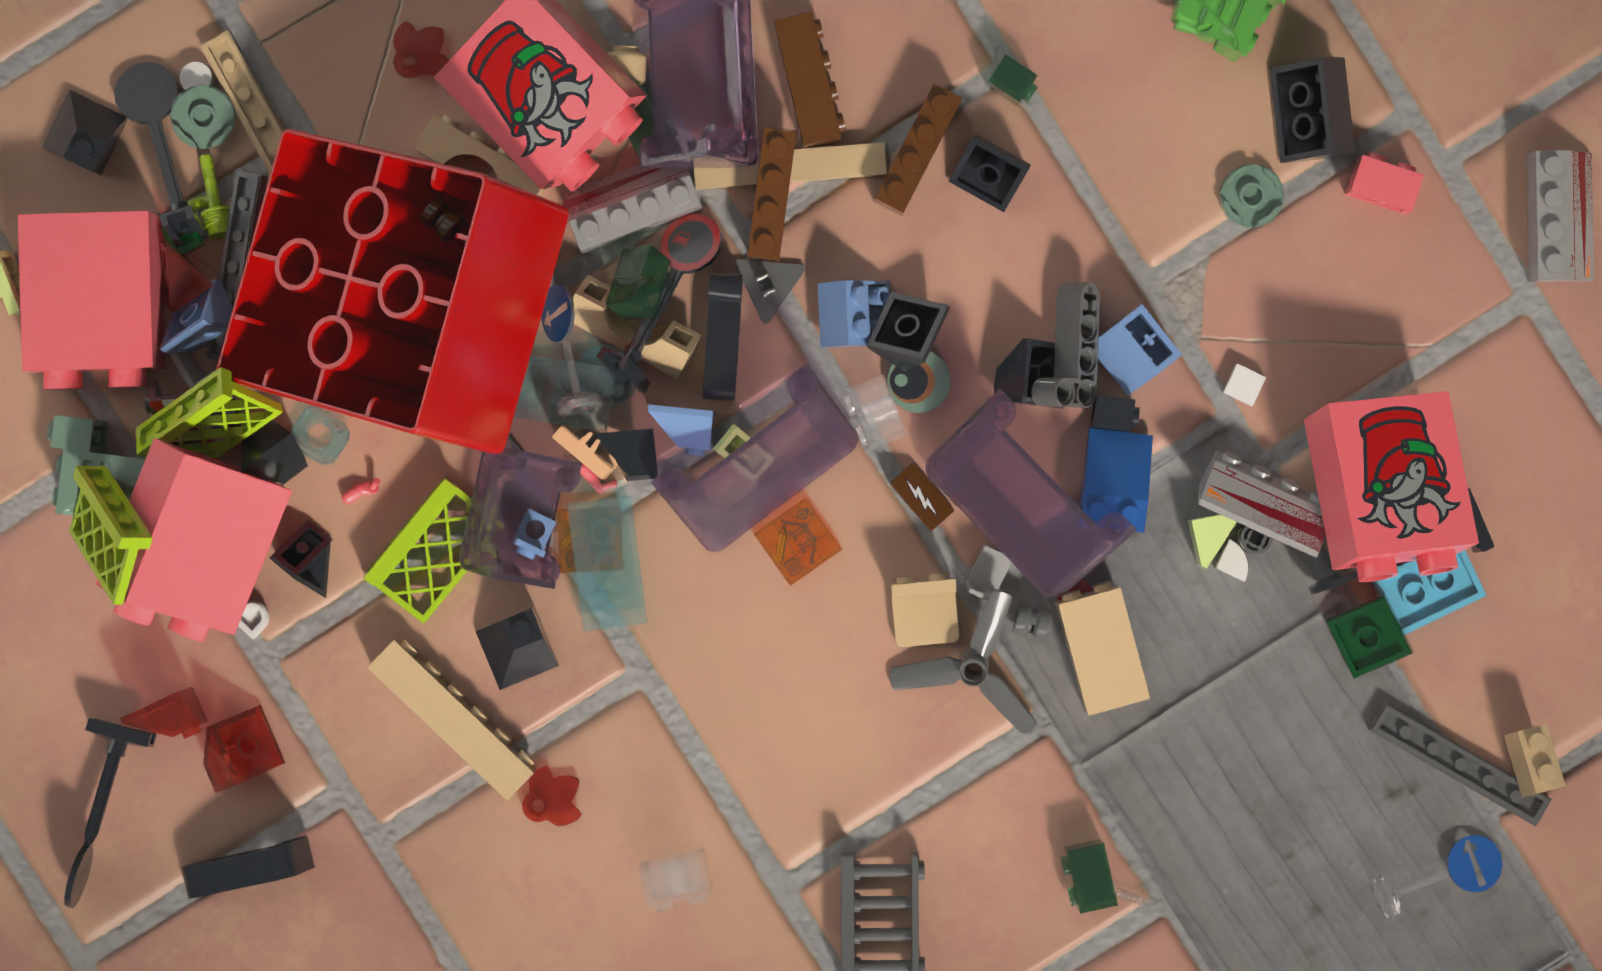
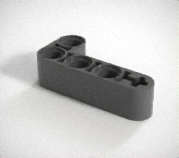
M1092 282L1063 283L1057 291L1054 378L1041 377L1034 381L1031 393L1033 401L1038 406L1088 408L1094 404L1097 393L1100 293L1098 287Z

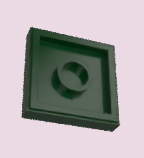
M1386 594L1326 620L1354 679L1411 655L1414 652Z

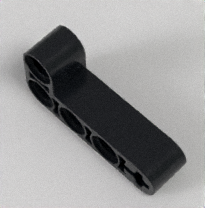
M710 272L703 399L735 401L743 274Z
M302 836L269 847L182 866L181 871L188 899L290 878L315 868L308 836Z

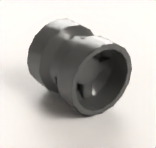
M1241 525L1236 534V543L1244 552L1251 554H1261L1267 551L1273 540L1271 537L1245 525Z
M1019 602L1013 624V633L1022 635L1026 632L1032 633L1035 638L1044 640L1048 631L1052 609L1045 607L1035 609L1028 603Z

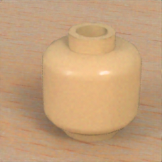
M613 46V51L607 54L638 86L643 85L646 82V55L639 52V47Z

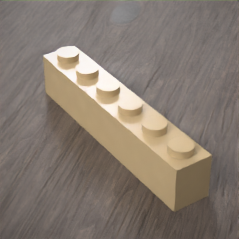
M399 638L394 639L367 668L508 801L536 771L532 766L535 761L524 750L521 749L517 752L509 744L512 739L501 728L498 727L494 730L486 722L489 717L478 706L474 705L471 708L463 700L465 694L456 685L451 683L448 686L440 678L442 672L433 663L428 661L425 664L417 657L416 654L419 651L407 639L403 641Z

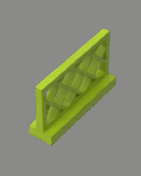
M220 367L136 427L137 455L146 458L152 442L156 438L168 443L179 442V445L176 446L197 453H204L203 455L216 459L283 413L282 404L233 382L231 371ZM233 395L244 399L230 401L231 399H233ZM249 409H266L264 412L250 413ZM245 410L246 413L226 414V411ZM222 411V415L209 416L213 412ZM247 423L242 427L228 428V424ZM224 425V428L205 429V426ZM192 427H200V428H201V430L187 431V430H189V429L192 428ZM225 438L220 442H207V439ZM202 440L203 443L184 444L183 441Z
M76 466L73 478L78 484L80 492L69 533L113 605H123L138 550L150 549L153 537L107 466Z
M444 475L366 570L363 579L372 586H376L425 624L505 524ZM455 494L466 502L468 515L448 517L447 504ZM470 506L480 514L471 515ZM444 509L445 517L437 518ZM486 518L495 526L488 535L473 537L472 519ZM468 520L470 537L451 539L449 522ZM445 522L447 540L428 542L427 529L432 523ZM424 534V541H425V542L416 543V542L420 539V537ZM474 541H482L475 549ZM471 542V556L467 560L453 562L451 544ZM448 544L450 562L431 564L429 546ZM425 547L427 565L408 567L407 553L411 548ZM404 559V567L396 568ZM462 565V567L455 574L454 566ZM450 567L452 579L448 584L433 586L431 569ZM428 569L430 587L410 589L408 571ZM405 572L407 589L393 591L384 584V581L391 573ZM442 590L434 600V591ZM430 592L431 605L423 614L412 606V593ZM407 594L408 602L399 595Z

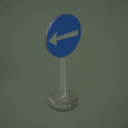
M554 285L548 291L542 313V325L545 334L551 341L556 343L562 342L573 392L558 401L557 410L561 417L584 416L594 413L602 407L601 397L593 391H580L569 340L575 318L574 301L571 293L565 286Z
M1478 835L1464 836L1456 841L1449 850L1446 861L1447 870L1397 889L1390 878L1385 875L1372 878V892L1381 913L1388 920L1398 917L1402 910L1400 896L1449 877L1462 890L1472 893L1486 891L1495 885L1501 875L1503 864L1501 853L1497 846L1486 837Z

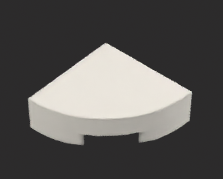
M1228 539L1215 568L1245 582L1248 574L1247 558L1240 546Z

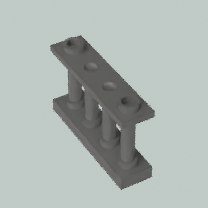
M853 852L841 853V971H925V957H919L918 880H924L925 866L924 860H918L917 852H911V864H860V861H854ZM860 877H911V896H860V893H854V880H860ZM860 909H911V928H860V925H854V912H860ZM861 941H911V960H861V957H854V944H861Z

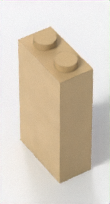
M1111 581L1093 585V591L1081 594L1080 590H1073L1061 594L1062 599L1055 601L1084 711L1088 716L1150 699L1121 587L1117 584L1112 585Z

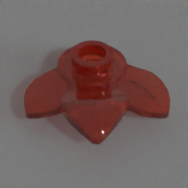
M405 21L395 31L392 41L396 50L393 66L400 76L404 78H415L421 74L436 76L449 62L448 57L439 53L444 42L442 28L429 26L417 32L409 21ZM411 57L415 60V63L407 65L404 63V59Z
M548 766L539 768L529 780L530 793L526 795L522 803L524 815L533 822L548 820L556 826H565L577 821L582 814L571 801L578 791L579 779L570 775L553 778V774ZM541 800L545 805L544 810H534L533 802Z

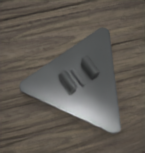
M738 259L735 262L739 274H743V283L764 324L769 323L805 271V267L802 264Z

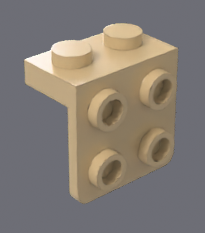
M948 573L929 574V580L916 581V576L896 577L897 583L890 584L896 644L899 647L956 642L959 639L955 594L957 592L956 579L948 578Z

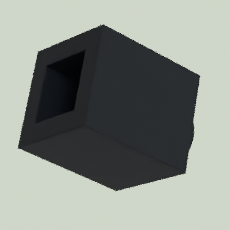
M1096 395L1092 407L1090 427L1131 432L1132 426L1138 425L1140 407H1135L1136 399Z

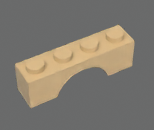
M433 115L414 148L432 161L445 165H451L455 161L464 158L480 159L493 167L498 179L539 196H541L544 190H541L501 147L496 152L486 146L489 140L476 132L471 131L470 135L458 130L461 124L446 115L442 119Z
M587 275L570 304L571 323L624 350L625 346H629L640 323L630 318L623 311L617 300L616 289L590 275ZM674 320L663 326H657L654 328L641 352V360L678 379L689 362L701 335Z

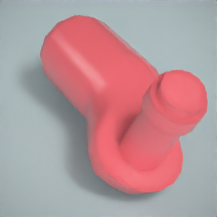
M582 462L578 464L577 471L596 492L603 494L604 490L618 487L615 480L601 485L595 473Z
M376 477L372 481L354 485L342 494V501L350 504L362 495L376 494L379 490L380 479Z

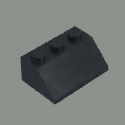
M1319 57L1270 68L1280 163L1328 159L1355 154L1345 58Z

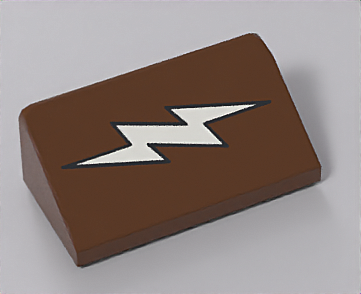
M913 462L889 482L891 487L930 532L954 512L952 507Z

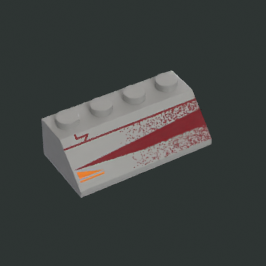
M680 149L587 183L574 191L569 190L560 194L564 206L569 211L568 220L579 249L583 254L702 209Z
M1570 150L1534 151L1526 155L1529 283L1594 281L1592 153Z
M1216 450L1199 482L1198 505L1317 558L1326 535L1318 492L1313 491L1310 493L1300 488L1301 486L1297 482L1289 478L1281 480L1274 477L1263 466L1254 465L1252 467L1241 462L1242 459L1234 453L1228 451L1221 453Z

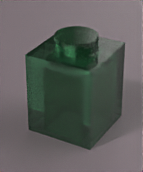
M1005 54L986 86L1018 106L1022 99L1028 103L1037 90L1038 86L1034 84V81L1038 75Z

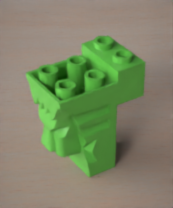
M1173 0L1175 3L1171 21L1174 23V30L1193 34L1200 41L1213 44L1212 49L1235 63L1241 56L1246 57L1248 52L1252 51L1259 36L1254 33L1256 27L1259 28L1266 21L1271 9L1273 10L1279 3L1285 4L1286 0Z

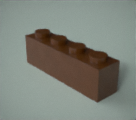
M811 11L774 20L803 148H812L841 141V132L846 131L842 112L836 113L833 101L839 100L835 81L828 82L826 70L831 69L828 51H821L818 40L819 38H824L820 19L814 20Z
M933 84L875 196V203L900 216L904 214L962 101L961 97Z
M770 126L764 127L747 257L776 261L780 259L797 130Z

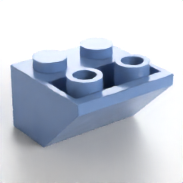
M843 280L817 283L821 348L865 347L890 296V281Z
M1143 304L1136 307L1098 337V360L1127 396L1182 356L1181 352Z

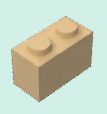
M1547 724L1516 731L1504 736L1522 798L1566 786Z

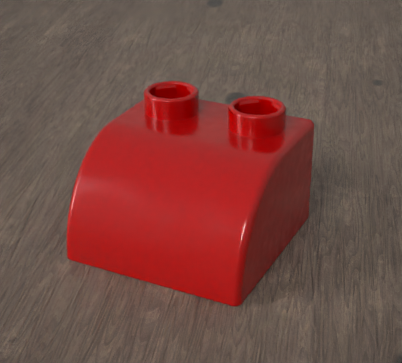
M286 129L281 134L216 370L222 367L231 371L232 381L237 384L406 433L490 454H500L504 451L567 227L569 211L564 205L480 172L295 129ZM437 197H443L450 203L452 211L460 212L467 219L461 233H456L455 239L449 243L442 242L436 236V231L433 228L429 229L420 222V216L424 209Z

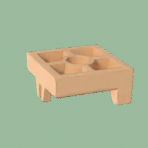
M574 416L567 426H561L552 438L600 479H606L617 467L616 460L610 453H602L597 450L600 443L599 439L592 446L588 443L593 433L589 432L584 436L581 420Z

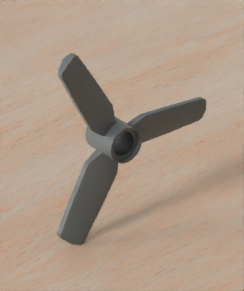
M994 589L991 592L970 641L971 649L963 654L961 660L948 656L892 667L890 670L892 688L900 690L950 685L961 679L968 686H979L981 693L1019 732L1027 733L1031 731L1037 723L1034 717L1001 677L989 671V655L996 649L1010 607L1012 594L1001 589ZM977 663L982 667V670L972 671L967 665Z

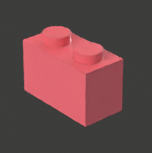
M1368 152L1367 156L1362 155L1358 157L1345 195L1405 215L1412 212L1424 175L1417 173V168L1410 164L1398 162V165L1395 166L1386 163V157L1376 153Z

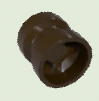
M437 197L430 202L420 216V222L429 229L433 228L436 231V236L444 243L454 240L456 233H461L467 222V219L460 212H454L450 209V203L443 197Z

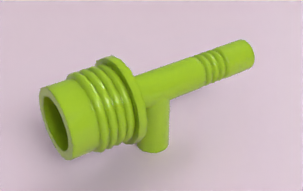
M202 155L199 157L204 177L206 195L189 200L188 206L191 205L195 212L205 209L201 212V218L204 219L209 239H224L230 206H222L212 155Z

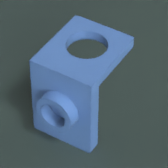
M527 509L511 541L512 544L518 546L516 552L532 560L535 555L544 557L546 553L544 548L555 527L556 521L531 509ZM532 520H539L545 528L544 534L538 539H532L526 533V526Z

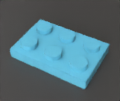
M1465 550L1456 554L1458 568L1455 570L1432 575H1419L1417 561H1409L1397 566V576L1372 582L1378 597L1386 594L1405 635L1487 596Z

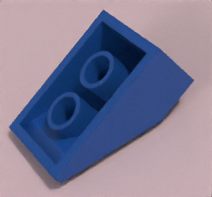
M1089 427L1077 517L1078 524L1144 533L1149 500L1153 435Z

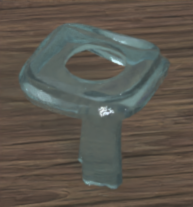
M313 405L308 406L302 412L290 431L302 454L322 465L333 464L350 438V431L343 422ZM315 424L325 425L332 433L330 443L322 449L313 447L308 441V431Z

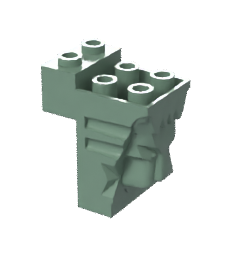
M54 415V421H50L47 430V438L51 440L50 447L63 449V454L58 456L56 463V473L60 474L59 486L54 488L52 495V505L56 506L55 514H74L80 488L73 478L76 466H107L128 500L130 499L146 458L104 453L108 421Z

